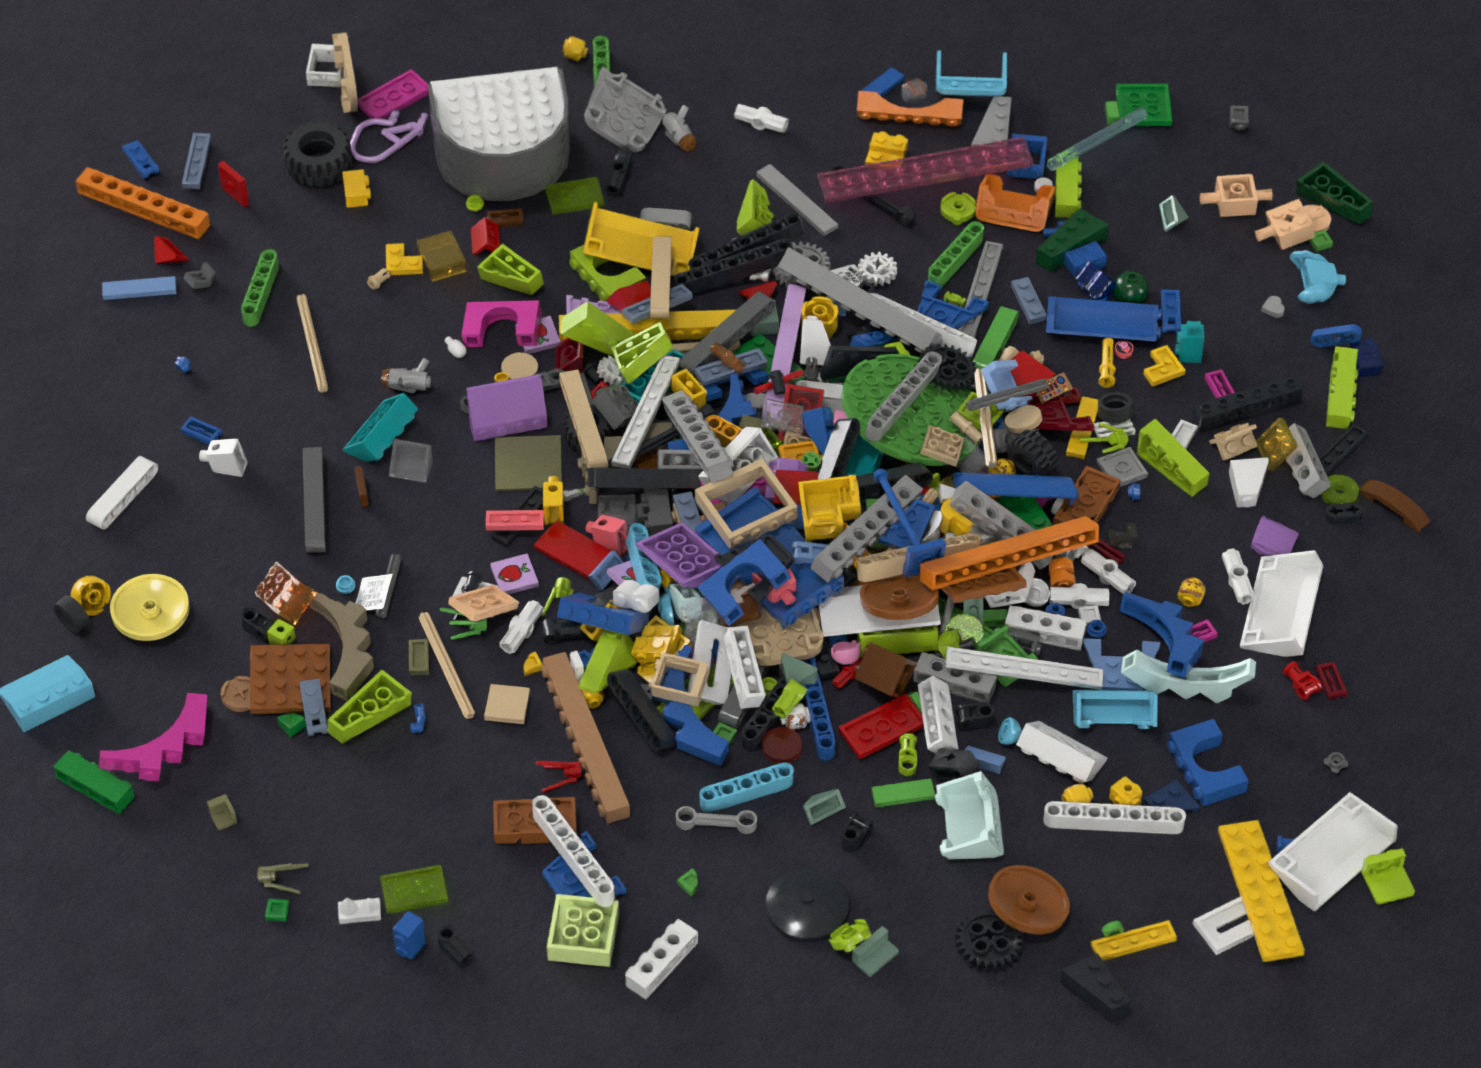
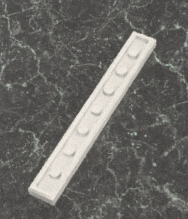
M664 355L659 360L611 461L612 466L631 468L659 409L662 398L665 396L672 381L671 376L676 373L680 358Z
M947 647L945 667L1098 690L1102 689L1103 669Z

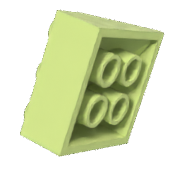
M557 894L547 944L548 960L610 967L619 917L618 900H614L610 906L602 907L593 898Z

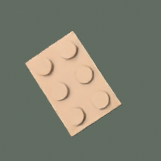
M493 584L449 597L448 604L474 622L518 609L519 602Z

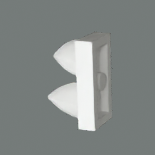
M346 898L342 902H338L339 923L381 920L380 899L367 898L353 901Z

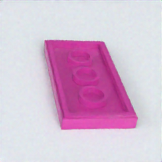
M411 69L357 99V106L371 119H386L391 116L393 110L396 109L397 111L398 109L400 111L429 95L428 84Z

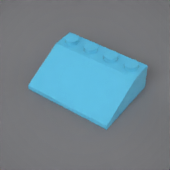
M69 655L0 688L1 699L23 732L95 698L92 682L84 670Z

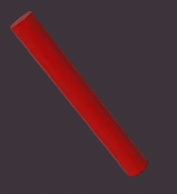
M800 369L783 376V383L785 384L803 377L804 372ZM772 381L755 387V394L758 395L773 389Z

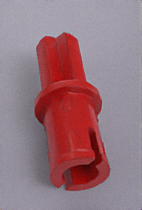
M860 657L856 662L844 666L842 672L832 680L835 688L841 689L849 680L855 678V669L862 662Z

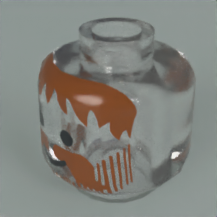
M915 78L903 84L901 95L906 102L914 104L926 98L928 87L925 82Z

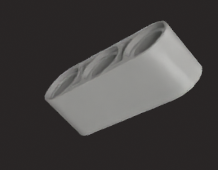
M644 208L641 210L640 219L690 231L692 214L685 210Z

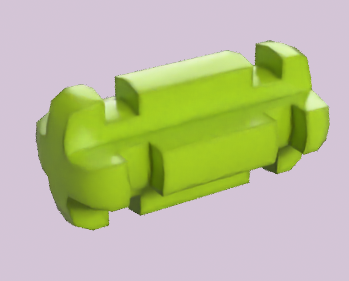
M949 291L944 296V301H949L948 303L960 305L962 308L966 304L965 297L962 299V296L954 293L950 294Z

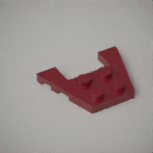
M1077 387L1071 389L1069 393L1062 394L1044 403H1041L1040 399L1027 403L1028 405L1038 407L1042 414V421L1035 429L1094 431V424L1090 416L1070 418L1064 405L1081 402V395Z

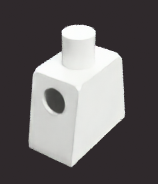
M238 439L213 440L208 450H201L199 454L200 461L209 462L212 471L215 473L242 477L248 463Z

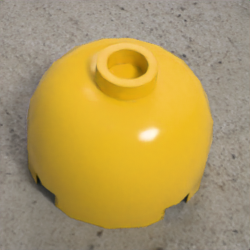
M85 576L78 579L73 585L71 597L79 602L88 616H93L101 613L104 610L102 607L109 603L111 590L104 580L96 576Z

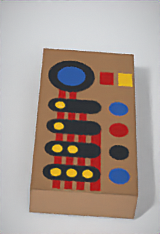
M1063 372L1046 380L1048 387L1035 393L1041 403H1044L1070 391L1073 387Z

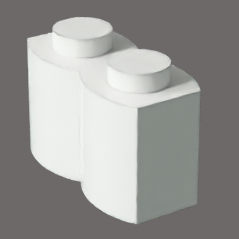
M626 580L613 591V604L620 608H632L637 612L646 613L659 602V589L649 584L641 585L635 581Z

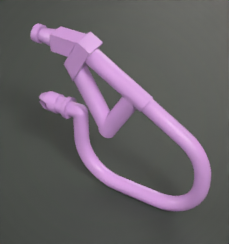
M396 109L392 111L389 120L374 118L362 122L355 129L350 142L352 157L364 163H377L386 159L416 136L420 137L424 134L423 131L428 114L422 113L417 123L410 122L395 127L392 126L397 122L399 116L398 109L397 111ZM370 125L390 126L391 128H384L381 134L395 143L392 147L375 157L362 156L356 152V143L361 131L365 127ZM411 131L402 139L394 135L400 132Z

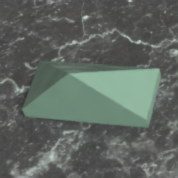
M1173 195L1159 204L1166 232L1189 218Z
M782 653L781 669L787 684L791 678L802 686L817 682L818 668Z
M834 789L812 795L803 805L810 825H813L846 808L839 789Z

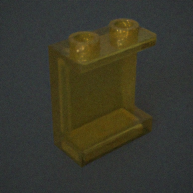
M451 230L417 240L418 253L422 254L426 262L432 282L466 272L465 258Z

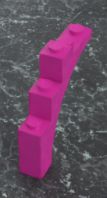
M187 693L185 706L179 718L170 729L153 741L131 749L118 751L100 750L98 769L118 770L129 773L139 772L138 779L159 781L161 761L181 763L183 743L203 745L207 695Z

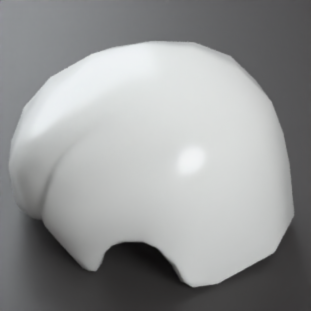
M1033 578L1025 602L1028 606L1041 607L1048 601L1051 592L1043 580Z

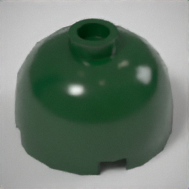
M1135 271L1121 273L1115 279L1112 288L1113 298L1124 303L1140 304L1143 301L1145 302L1149 292L1146 278Z

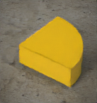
M536 651L531 653L524 663L525 676L541 671L543 664Z

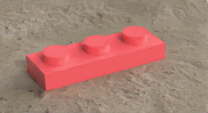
M544 510L486 511V531L544 530Z

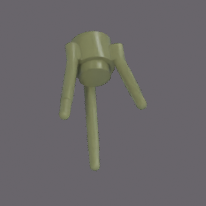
M289 863L259 867L258 882L264 883V888H275L300 894V890L272 882L276 881L278 871L300 869L309 865L308 863L295 865Z

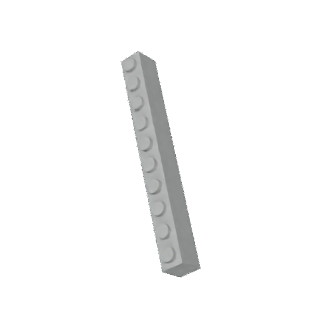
M789 247L778 267L783 269V274L790 278L794 275L798 278L797 282L804 286L808 283L812 286L811 290L818 294L822 292L827 294L826 298L831 299L834 303L836 301L841 302L840 307L849 312L853 309L856 311L855 315L865 320L867 317L871 320L870 324L873 326L886 328L885 333L893 337L895 335L900 336L901 339L899 341L906 345L914 344L916 346L915 350L920 353L925 351L926 347L930 348L932 344L936 347L942 337L940 333Z

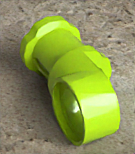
M904 734L899 738L901 750L899 751L898 769L902 775L912 776L917 769V751L915 750L917 737L913 734ZM905 763H910L913 765V767L911 769H905L902 765Z

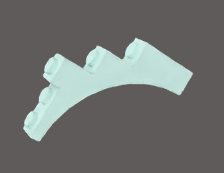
M1135 650L1123 657L1121 673L1147 691H1153L1156 694L1171 689L1184 699H1188L1198 693H1202L1215 703H1219L1231 697L1232 689L1255 678L1256 662L1249 658L1240 663L1224 667L1192 668L1186 678L1166 672L1168 663Z

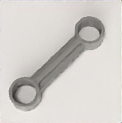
M684 806L676 812V824L683 830L692 829L695 825L737 827L741 833L750 834L757 828V816L749 810L741 811L737 816L696 813L693 808ZM682 815L693 817L690 821H682L679 818ZM743 819H751L754 823L751 825H743L740 823V821Z

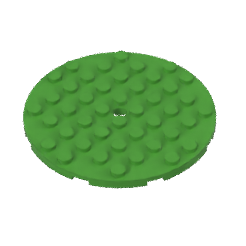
M903 354L876 356V359L869 361L866 359L860 362L849 372L841 394L843 410L847 418H857L859 420V435L877 450L913 464L923 463L927 466L950 465L920 454L929 425L939 427L944 431L952 434L955 433L965 438L958 462L970 457L980 447L982 441L979 444H975L966 434L963 435L961 430L949 420L970 395L971 390L965 388V391L959 389L958 393H956L954 389L948 392L947 388L941 391L940 386L934 388V383L928 384L880 440H869L865 436V431L870 417L918 364L919 357Z

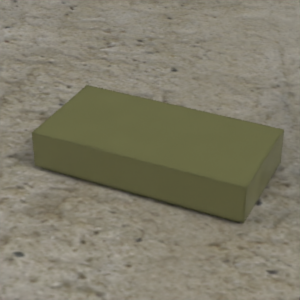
M428 639L409 640V676L429 675Z

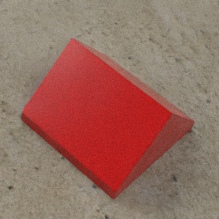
M648 281L618 288L607 299V303L622 311L624 308L650 298L651 287Z

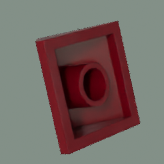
M570 338L556 346L555 369H562L565 372L578 369L579 373H583L584 344Z

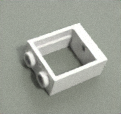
M312 44L306 71L307 84L309 86L341 87L340 79H344L343 68H339L338 73L315 72L317 62H335L334 45Z
M1031 562L1014 567L1027 581V588L1019 589L1015 592H1003L1000 595L984 596L990 608L1026 602L1035 574V569Z

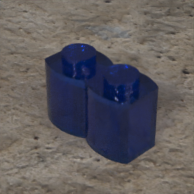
M1089 261L1086 262L1075 277L1078 281L1077 285L1085 291L1088 289L1091 292L1089 295L1095 300L1105 301L1117 285L1112 278Z
M1372 338L1360 339L1356 343H1350L1349 348L1358 349L1356 361L1357 376L1380 374V370L1383 368V359L1378 355V344L1374 343Z

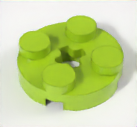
M952 192L943 197L940 213L945 219L952 221L954 225H960L962 222H966L975 216L976 202L969 194L962 193V195H956L957 192Z
M863 919L854 920L856 924L850 926L849 923H846L837 928L830 935L832 940L829 939L833 949H844L845 952H850L856 948V944L870 938L872 934L867 922Z

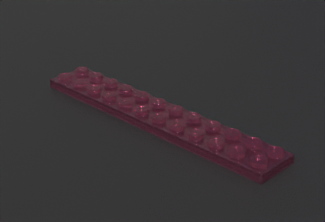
M1025 137L818 173L817 178L825 203L1031 167L1033 166V159Z

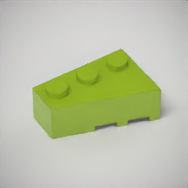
M504 244L500 245L477 267L481 280L531 296L544 284L541 271Z
M661 322L611 347L618 367L628 384L674 348Z

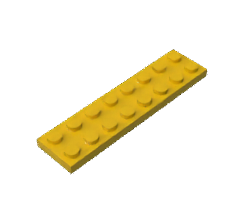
M1254 820L1219 826L1218 833L1263 962L1303 956L1305 950L1279 877L1268 865L1272 858L1259 821Z

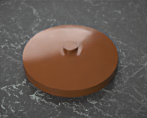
M901 574L866 582L860 590V603L863 609L873 616L888 620H907L923 616L932 611L939 601V589L931 590L920 581V574L908 578Z
M1023 865L1003 868L995 874L988 888L989 902L995 913L1011 927L1026 933H1051L1063 925L1069 913L1070 903L1064 888L1052 876L1037 868Z

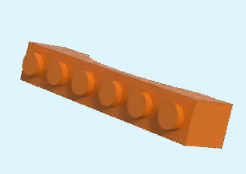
M859 91L857 117L862 119L877 118L881 121H887L888 119H893L897 122L912 121L916 124L929 122L932 125H939L941 123L955 127L961 125L963 99L945 98L939 103L928 107L905 108L886 101L876 92Z

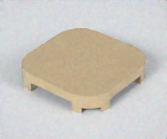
M347 33L332 34L335 68H343L344 79H340L343 112L358 111L357 91Z
M759 605L760 618L737 625L738 627L748 626L757 664L761 666L781 664L782 653L798 660L810 659L818 655L823 647V631L820 629L814 608L810 613L798 618L794 624L788 625L783 629L780 622Z

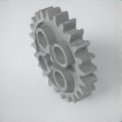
M793 242V249L824 268L830 269L829 257H827V252H822V248L816 249V244L810 247L809 242L806 245H803L802 242L796 245ZM778 266L772 268L773 275H775L776 280L780 279V284L786 283V287H788V284L804 286L797 282L798 278L794 275L790 278L783 274L782 268ZM808 283L806 285L807 289L810 288V285Z

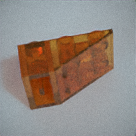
M276 562L269 569L267 576L258 585L254 594L277 615L295 625L317 592Z

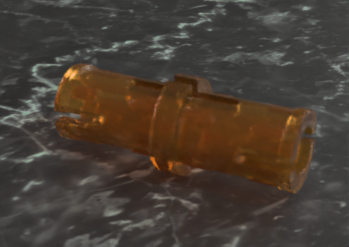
M719 342L714 343L710 348V352L719 357L724 365L727 364L738 374L745 368L746 364L736 358L732 351L725 349Z

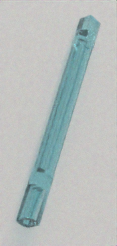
M1142 108L1135 110L1048 159L1047 167L1052 171L1056 170L1148 117L1147 112Z

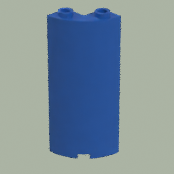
M1049 296L1046 333L1156 341L1157 338H1160L1161 327H1158L1157 320H1161L1162 309H1158L1159 305Z
M956 472L953 475L955 489L965 481H968L987 496L1067 499L1068 505H1072L1074 500L1078 498V488L1074 487L1073 480L1070 477Z

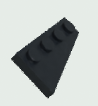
M829 346L820 378L827 380L848 376L849 372L860 362L866 359L868 361L876 359V356L898 354V350L896 347Z

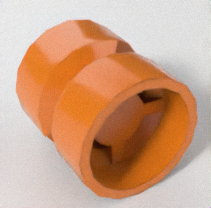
M1059 557L1049 563L1051 587L1071 588L1072 585L1076 584L1074 563L1071 559Z

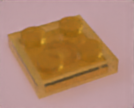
M1278 418L1256 440L1262 458L1269 459L1267 468L1271 471H1274L1298 447L1285 419Z

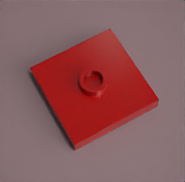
M224 161L220 162L218 168L222 189L243 207L249 205L245 179Z

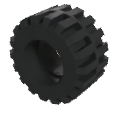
M591 405L590 408L602 444H604V437L612 436L611 425L595 405ZM567 413L566 419H564L566 444L570 446V449L581 453V446L571 415Z
M1034 430L1022 432L1006 449L1008 459L1013 462L1016 471L1020 475L1045 476L1057 464L1056 452L1050 442Z

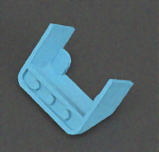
M937 51V93L948 96H1002L1006 92L1007 53H1003L1002 78L940 76L941 51Z
M1073 690L1074 724L1078 728H1090V724L1094 723L1135 724L1140 729H1150V725L1157 727V694L1153 691Z

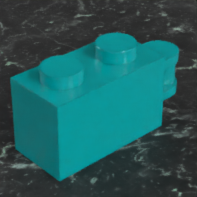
M1187 321V324H1181L1180 332H1177L1178 344H1175V355H1178L1180 363H1201L1204 345V325H1201L1200 321Z

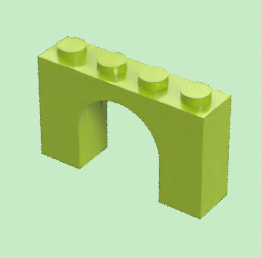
M584 245L570 251L569 263L571 267L578 271L582 280H586L591 290L599 295L601 301L607 302V299L618 288L646 281V277L637 267L617 276H604L595 269L609 260L583 254Z

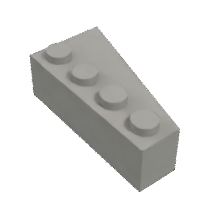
M993 97L971 144L970 159L1005 162L1011 97Z

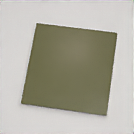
M561 435L495 438L496 491L532 490L534 486L543 489V483L548 482L550 476H557L559 482H562Z

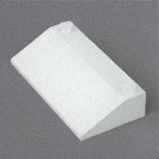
M1315 550L1261 557L1253 589L1255 597L1254 600L1250 601L1240 642L1241 648L1283 657L1303 655L1323 570V564Z
M863 585L843 587L840 592L834 593L823 604H819L823 637L941 624L938 604L929 613L913 619L888 620L873 616L865 611L860 603V590Z
M1348 793L1271 859L1268 865L1299 901L1313 911H1316L1361 872L1364 858L1373 854H1381L1396 841L1397 825L1352 793Z

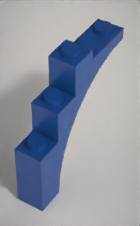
M737 373L730 374L729 397L718 416L738 426L743 415L757 418V412L755 407L752 408L751 400L746 401L745 394L741 393V391H744L742 380L738 379ZM683 439L667 442L668 450H690Z
M1125 592L1122 597L1120 612L1130 615L1154 629L1169 647L1170 657L1166 672L1186 678L1201 657L1204 640L1191 636L1193 623L1180 619L1183 606L1164 601L1161 604Z
M684 644L682 650H678L676 656L692 659V647ZM668 668L661 686L685 692L687 672ZM652 696V699L666 704L662 712L666 723L679 729L675 736L677 749L721 766L729 752V741L716 735L703 725L694 714L690 705Z

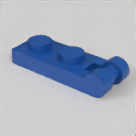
M138 140L122 146L123 152L143 179L148 178L153 173H160L158 165L154 163Z
M1161 290L1162 333H1168V331L1180 332L1179 290Z

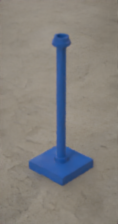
M878 469L874 472V479L882 485L913 546L907 547L903 574L905 578L919 575L921 563L944 557L946 542L942 538L921 544L887 480V471Z

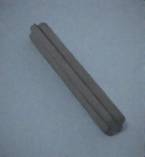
M392 554L390 557L386 575L392 574L384 608L376 609L377 618L384 619L387 615L401 563V556L399 554Z

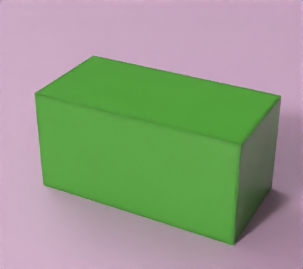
M1117 101L1106 102L1107 125H1118L1119 112Z
M1006 609L983 610V624L985 626H1005L1007 618Z

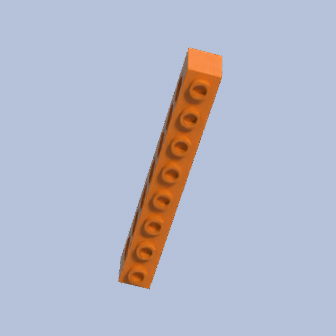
M87 167L76 180L79 194L196 239H200L210 226L209 216L205 211L151 192L143 187L130 184L127 181L117 179L98 170Z

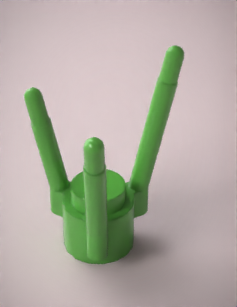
M440 608L442 612L465 616L454 609ZM486 618L474 622L471 620L449 622L450 625H469V628L473 629V631L452 636L451 640L471 635H480L481 631H486L487 629Z

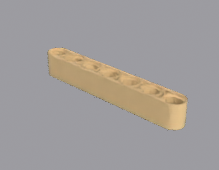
M653 237L650 318H669L671 237Z
M578 369L559 373L562 391L587 468H608L606 453Z
M968 533L945 538L946 548L944 557L982 546V536L978 533ZM907 547L858 558V580L870 582L903 574Z

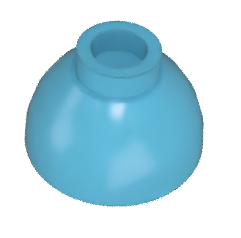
M1008 717L1001 724L998 733V739L1001 744L1010 745L1019 740L1023 730H1021L1019 723L1015 719Z

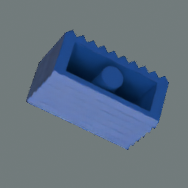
M1096 241L1066 252L1064 258V265L1073 277L1085 276L1090 271L1101 270L1106 266L1107 255Z
M408 911L393 928L397 954L401 957L413 959V956H416L418 950H421V947L426 942L423 919Z

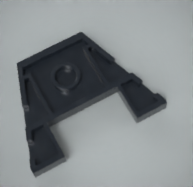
M771 533L747 542L748 545L744 547H734L729 549L730 552L721 555L719 553L714 556L715 561L721 567H724L737 555L748 549L751 544L761 539L787 570L795 561L794 556ZM756 573L761 581L747 592L758 605H761L774 587L764 576Z

